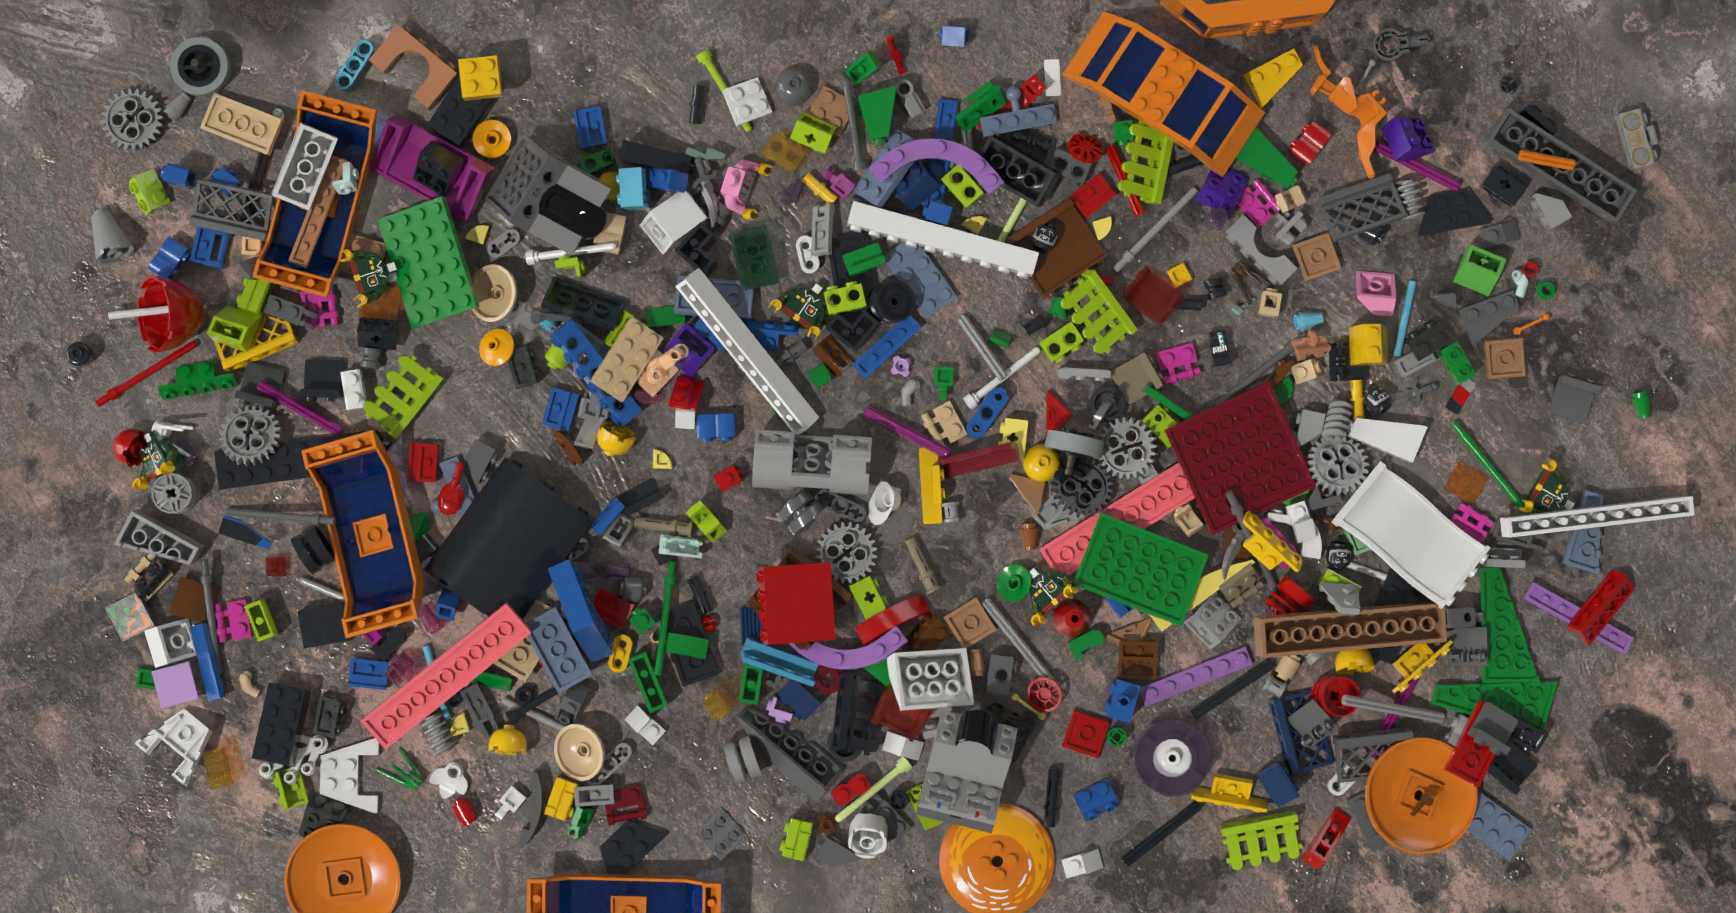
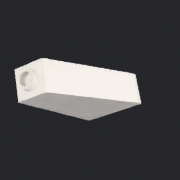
M1355 418L1347 425L1349 428L1346 437L1353 438L1358 442L1408 463H1413L1428 427Z

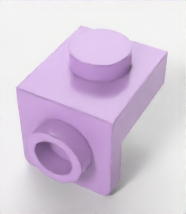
M774 696L773 700L769 699L766 710L769 711L768 715L776 717L775 721L786 724L787 721H791L793 714L775 708L778 697Z

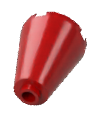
M1077 599L1062 601L1053 613L1055 628L1059 633L1067 637L1082 635L1087 631L1091 623L1089 608ZM1073 615H1077L1076 622L1071 621Z

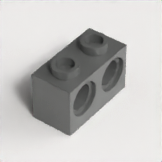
M1056 148L1049 166L1056 169V161L1064 162L1065 168L1058 170L1061 172L1058 180L1064 178L1068 180L1067 183L1075 187L1083 186L1092 163L1080 162L1073 158L1070 153ZM1074 168H1080L1083 171V175L1075 177L1072 171Z

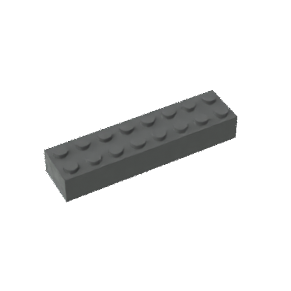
M1510 108L1502 111L1483 141L1610 224L1619 221L1638 191ZM1520 150L1573 159L1575 160L1574 170H1567L1518 160V154Z

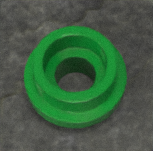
M1542 281L1536 287V293L1541 299L1548 300L1555 295V285L1550 281ZM1543 287H1547L1549 289V292L1547 294L1543 293Z

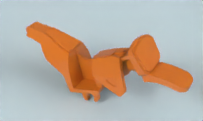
M1313 46L1314 56L1322 74L1318 75L1309 91L1310 95L1313 96L1319 91L1327 95L1328 100L1345 114L1356 116L1360 120L1361 127L1356 133L1359 160L1362 162L1367 177L1372 179L1375 173L1369 157L1375 147V126L1387 114L1381 107L1385 103L1386 98H1382L1381 101L1375 99V96L1379 94V90L1357 98L1351 79L1348 77L1341 79L1338 85L1331 83L1326 79L1331 71L1323 63L1318 46Z

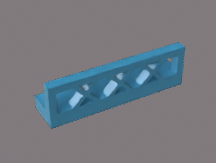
M747 637L740 652L742 662L803 684L814 686V674L819 664L808 660L804 656L773 645H765L762 641Z

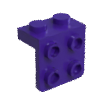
M1231 168L1228 169L1224 177L1210 170L1195 200L1230 217L1244 190L1248 177Z

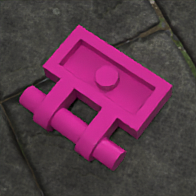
M1259 179L1252 183L1257 190L1252 192L1247 187L1242 192L1237 206L1257 229L1273 216L1268 211L1271 207L1276 212L1280 210L1276 204V198L1268 191L1267 185L1265 183L1262 184ZM1262 194L1268 203L1263 205L1257 198L1258 195Z
M333 287L328 297L305 291L300 292L302 306L307 308L306 310L319 314L318 318H312L305 314V322L312 323L314 329L326 327L325 319H331V326L339 325L338 317L340 315L336 308L337 295L334 294ZM322 302H328L329 312L324 313Z
M1193 343L1155 353L1159 370H1168L1169 375L1163 376V384L1170 382L1174 384L1178 380L1188 378V380L1193 379L1194 376L1201 374L1199 367L1191 368L1190 363L1197 362ZM1184 365L1185 371L1175 373V367Z
M1460 502L1457 509L1462 511L1463 514L1460 517L1454 513L1450 521L1482 544L1488 534L1482 530V527L1486 525L1491 528L1494 521L1490 520L1486 514H1480L1475 511L1471 505H1465ZM1469 516L1478 521L1476 525L1467 521Z
M247 599L227 602L228 610L222 611L221 604L214 605L217 635H219L220 643L227 642L226 634L228 633L232 634V640L253 637L251 623L248 619L249 616H247L248 613L244 608L248 605ZM225 616H229V628H225L223 618Z

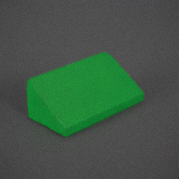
M674 306L646 309L648 328L686 323L685 315L674 314Z
M484 670L473 679V683L510 692L513 677Z

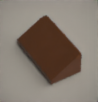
M830 335L812 350L836 378H839L854 364L853 360Z

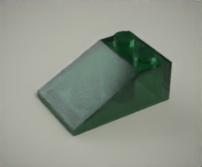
M767 224L730 232V241L742 291L780 283Z

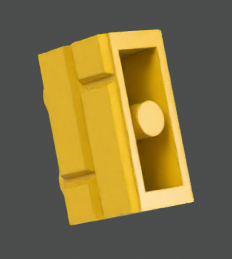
M557 776L544 814L563 821H567L568 817L572 818L575 807L572 806L575 799L574 787H579L580 783Z

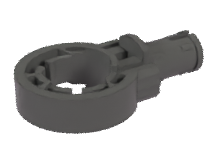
M1393 28L1379 31L1373 40L1375 55L1385 62H1392L1404 54H1410L1409 49L1412 47L1428 46L1427 33L1407 36V31L1399 32ZM1384 33H1390L1385 34L1384 38L1393 37L1398 43V48L1395 52L1386 54V56H1393L1390 58L1378 53L1380 51L1384 55V51L1380 47L1383 38L1381 37L1379 42H1377V39Z

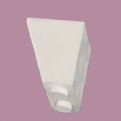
M677 192L650 211L640 224V227L664 255L686 238L699 223L703 224L707 217L705 211L695 203L693 196L689 192Z

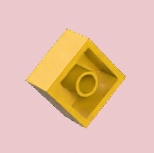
M497 55L458 59L462 98L465 101L503 97L500 61Z

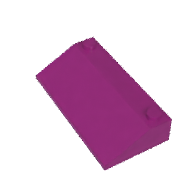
M398 114L387 119L369 169L426 201L441 197V195L413 180L420 151L431 141L438 143L464 159L461 173L448 193L446 201L452 215L464 222H468L489 185L495 167Z

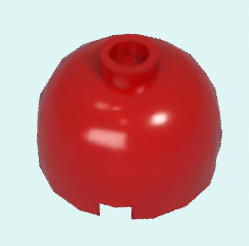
M135 428L125 429L120 432L113 440V454L115 458L130 468H133V465H140L144 460L143 458L148 454V449L147 452L145 449L147 441L144 437L147 433Z

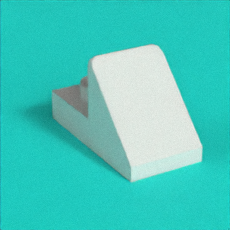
M1305 501L1285 507L1297 543L1316 538L1314 522L1310 518Z
M638 705L625 719L637 733H640L652 745L666 731Z
M1098 849L1061 859L1066 878L1084 873L1089 874L1103 868Z

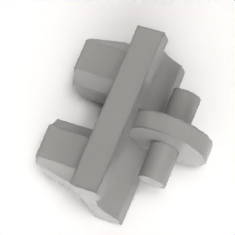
M1298 211L1287 221L1286 219L1290 216L1288 212H1285L1283 215L1277 213L1275 218L1278 221L1274 224V227L1277 229L1281 225L1284 227L1273 238L1276 241L1281 240L1286 245H1289L1296 237L1288 230L1294 226L1301 233L1308 225L1302 218L1303 214Z

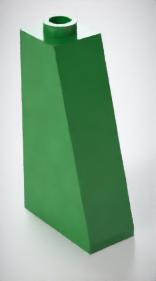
M1255 128L1235 158V161L1285 190L1289 186L1293 188L1298 179L1296 177L1298 171Z

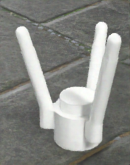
M155 421L152 426V434L157 436V441L165 443L186 457H190V454L165 438L171 435L172 430H193L194 427Z

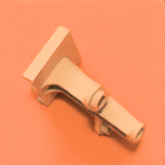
M677 344L664 354L656 349L636 382L648 394L654 397L679 371L674 364L688 355L689 350L687 346Z

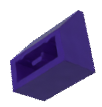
M1396 116L1381 128L1395 161L1408 162L1436 151L1433 141L1426 130V125L1421 118Z
M685 323L672 338L662 354L677 344L686 345L689 350L688 355L677 361L675 365L692 378L716 348Z

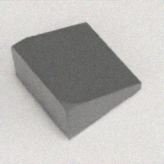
M1454 293L1437 294L1433 297L1435 301L1451 309L1457 308L1456 294Z

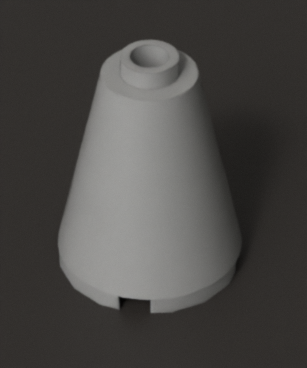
M105 209L96 210L91 220L97 262L100 261V264H112L121 261L119 257L124 255L126 258L129 257L134 251L133 245L110 211Z

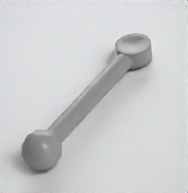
M1369 60L1368 68L1357 87L1354 88L1355 95L1361 92L1360 88L1372 66L1376 65V60Z

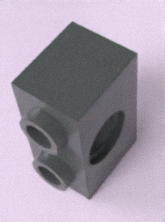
M990 654L986 693L1009 696V692H1013L1014 680H1011L1012 672L1016 673L1017 661H1014V657ZM1003 669L1007 672L1006 679H997L996 673L998 670Z

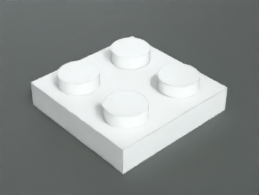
M758 77L722 91L736 127L772 113Z

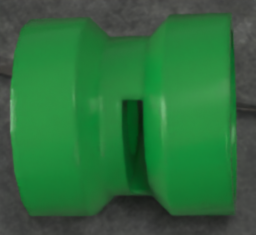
M1112 727L1107 731L1106 738L1111 745L1119 747L1125 743L1127 735L1123 729Z

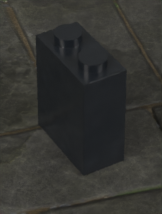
M345 603L297 611L304 649L352 640V637H345L341 620L344 616Z

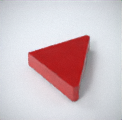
M891 35L886 37V45L900 76L906 73V70L902 63L899 49L895 46V38Z
M1049 390L1046 392V437L1048 430L1058 431L1073 416Z

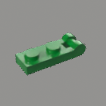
M998 85L992 86L987 94L955 116L965 133L980 123V118L990 116L1006 104L1007 100L1001 94L1002 91Z

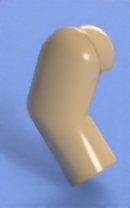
M244 671L239 676L241 688L244 692L257 698L261 690L252 685L250 680L252 673Z

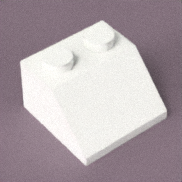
M189 619L171 622L144 631L155 668L197 656L190 631Z

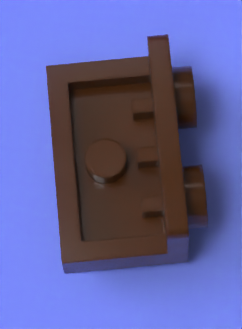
M929 612L909 632L906 638L909 641L907 644L916 651L936 650L951 630Z

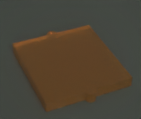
M1459 461L1453 472L1449 474L1450 478L1443 489L1473 505L1479 494L1483 492L1482 488L1488 477Z

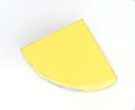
M983 216L970 217L961 226L978 235L987 218Z
M1111 216L1092 222L1098 241L1109 233L1112 224Z
M480 225L472 228L467 233L465 239L484 245L489 226Z
M653 449V469H673L670 458L664 452Z
M465 713L460 714L453 721L450 729L451 736L470 731Z

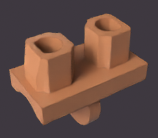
M1314 330L1308 331L1307 337L1292 339L1291 342L1299 361L1306 360L1308 354H1313L1317 358L1324 357L1325 352L1331 350L1325 334L1316 335Z

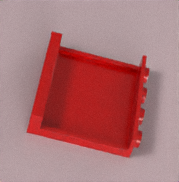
M831 562L758 567L759 571L756 572V579L760 590L757 593L758 601L761 602L759 620L762 622L760 639L763 641V644L774 645L835 640Z

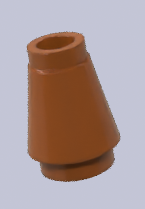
M1023 522L1019 529L1024 550H1035L1038 526L1036 522Z

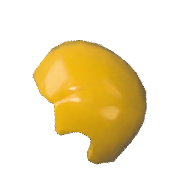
M608 170L603 172L598 178L611 189L607 200H616L617 194L620 193V185H617L616 175L619 174L618 171Z

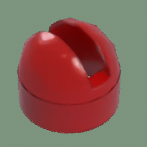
M1533 262L1526 263L1522 269L1523 274L1528 278L1537 276L1539 272L1538 266ZM1527 269L1536 270L1535 273L1526 271Z
M706 616L702 620V626L705 630L712 631L717 627V620L713 616ZM712 620L714 621V624L707 627L704 624Z

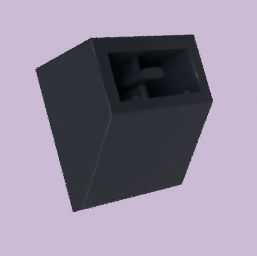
M431 141L419 153L413 180L435 193L447 197L461 173L464 159L438 143Z

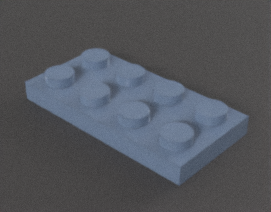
M896 129L871 165L892 149L915 141V139ZM914 162L901 167L882 183L878 181L868 168L852 191L874 206L881 208Z
M902 242L885 254L884 258L897 280L903 281L913 290L916 299L915 305L927 320L955 300L957 296L921 246L917 245V248L905 245L906 242Z
M678 276L677 285L687 276ZM708 278L741 320L751 321L754 282ZM676 288L674 314L699 316Z
M556 607L526 623L532 630V633L527 637L558 693L593 675Z
M1477 790L1476 812L1467 831L1510 861L1532 829Z

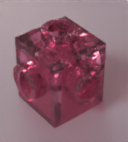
M403 652L399 657L394 656L388 663L390 667L384 676L399 687L405 680L409 681L416 674L413 670L418 664Z

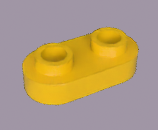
M619 635L613 641V654L610 655L608 661L609 668L613 672H622L628 666L633 642L627 635ZM620 641H626L627 645L625 648L620 647ZM617 659L622 661L621 666L615 665Z

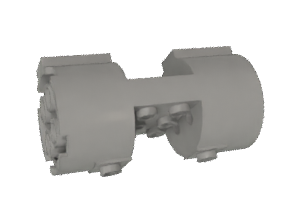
M756 429L752 487L791 490L792 486L830 489L829 493L868 495L872 437L833 435V437L795 435V432Z

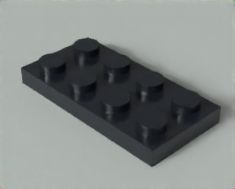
M864 233L832 238V254H829L834 286L838 285L839 289L846 287V283L857 281V284L861 283L866 302L865 308L839 313V315L868 310L867 297L873 288L871 272L868 270L850 277L842 257L844 254L866 247ZM855 290L848 294L849 299L852 301L857 300L860 296ZM836 295L837 305L841 302V298Z
M553 277L542 300L541 307L614 331L626 301Z
M695 602L670 610L667 636L668 633H675L707 639ZM662 613L658 614L660 623H661ZM709 643L706 659L671 653L682 687L719 675Z

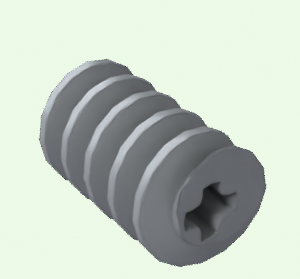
M1405 180L1396 182V184L1402 185L1397 188V192H1402L1399 198L1404 200L1401 203L1407 214V217L1401 219V221L1420 218V216L1425 214L1424 211H1419V208L1423 207L1424 204L1418 203L1419 200L1423 199V196H1417V193L1422 190L1415 187L1420 184V181Z
M1332 400L1328 406L1329 410L1327 411L1322 437L1327 441L1340 443L1342 441L1341 438L1347 436V433L1344 431H1347L1349 428L1346 424L1350 423L1348 417L1352 415L1350 411L1353 410V405L1342 400Z
M437 713L423 719L425 722L421 725L422 728H428L424 735H431L427 742H434L430 746V749H436L432 754L433 756L451 750L450 747L454 745V742L447 741L452 736L445 735L449 728L442 727L446 720H439L443 713Z

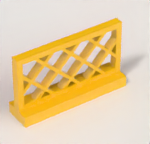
M267 313L263 314L264 318L258 327L257 334L248 352L234 348L233 356L225 358L224 355L225 348L228 345L223 344L221 348L220 343L214 341L223 369L231 373L247 366L249 362L254 363L298 344V339L293 332L290 322L281 321L280 318H273ZM267 318L276 321L272 331L263 328ZM279 323L286 325L287 333L282 335L275 333ZM262 331L270 333V337L266 342L258 341Z

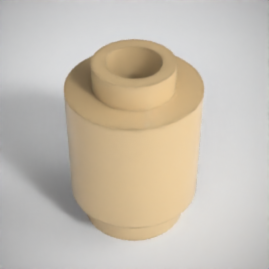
M1296 655L1283 656L1275 670L1278 672L1277 677L1286 682L1288 678L1292 680L1300 666L1301 658Z

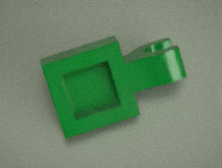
M990 81L972 95L965 97L963 103L967 101L974 103L989 92L993 86Z
M935 366L934 386H939V400H946L947 387H953L954 367Z
M590 806L577 807L571 822L573 826L568 828L567 834L573 835L576 832L574 839H581L584 827L589 826L594 808Z

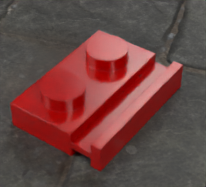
M1099 173L1070 195L1069 198L1084 217L1088 218L1117 194L1114 193Z
M677 376L669 400V407L686 410L692 408L693 411H696L705 381L698 382L693 378Z
M410 443L407 481L436 483L438 444Z
M603 588L598 590L593 602L602 620L621 629L625 628L635 603L624 601L620 596Z

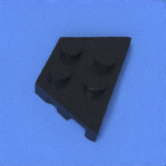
M1468 189L1429 195L1424 211L1425 214L1422 216V222L1417 235L1419 237L1491 224V220Z
M627 820L599 847L607 873L627 874L667 835ZM610 881L612 887H614L619 882Z

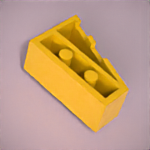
M1292 49L1244 74L1241 80L1252 101L1262 109L1303 64L1295 49Z

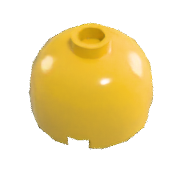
M603 421L598 429L597 442L604 450V453L614 457L615 455H623L630 451L636 440V437H634L635 433L624 425L620 426L618 424V427L612 425L613 422Z
M1045 444L1034 445L1028 449L1023 459V469L1026 475L1039 482L1053 479L1054 473L1058 472V467L1061 466L1058 452L1045 448Z
M1368 649L1339 651L1335 658L1337 674L1354 675V672L1360 671V674L1374 670L1372 654Z
M504 725V729H498L491 735L488 751L492 752L495 749V753L504 755H517V752L522 751L521 755H526L527 740L521 731L515 730V726Z

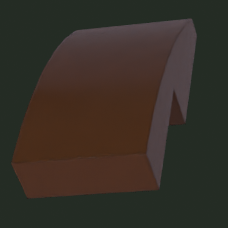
M1284 359L1275 364L1277 368L1273 372L1276 378L1272 375L1263 380V383L1270 382L1272 388L1276 386L1290 370L1293 364L1292 360L1287 362Z
M557 430L553 437L556 438L555 443L562 448L568 447L564 453L568 456L566 460L574 466L577 463L582 465L583 460L576 447L564 434Z

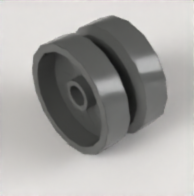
M808 487L799 495L796 494L784 505V508L776 514L781 522H786L792 516L794 517V520L787 527L792 535L800 531L825 508L819 500L813 502L809 507L807 506V503L814 496Z

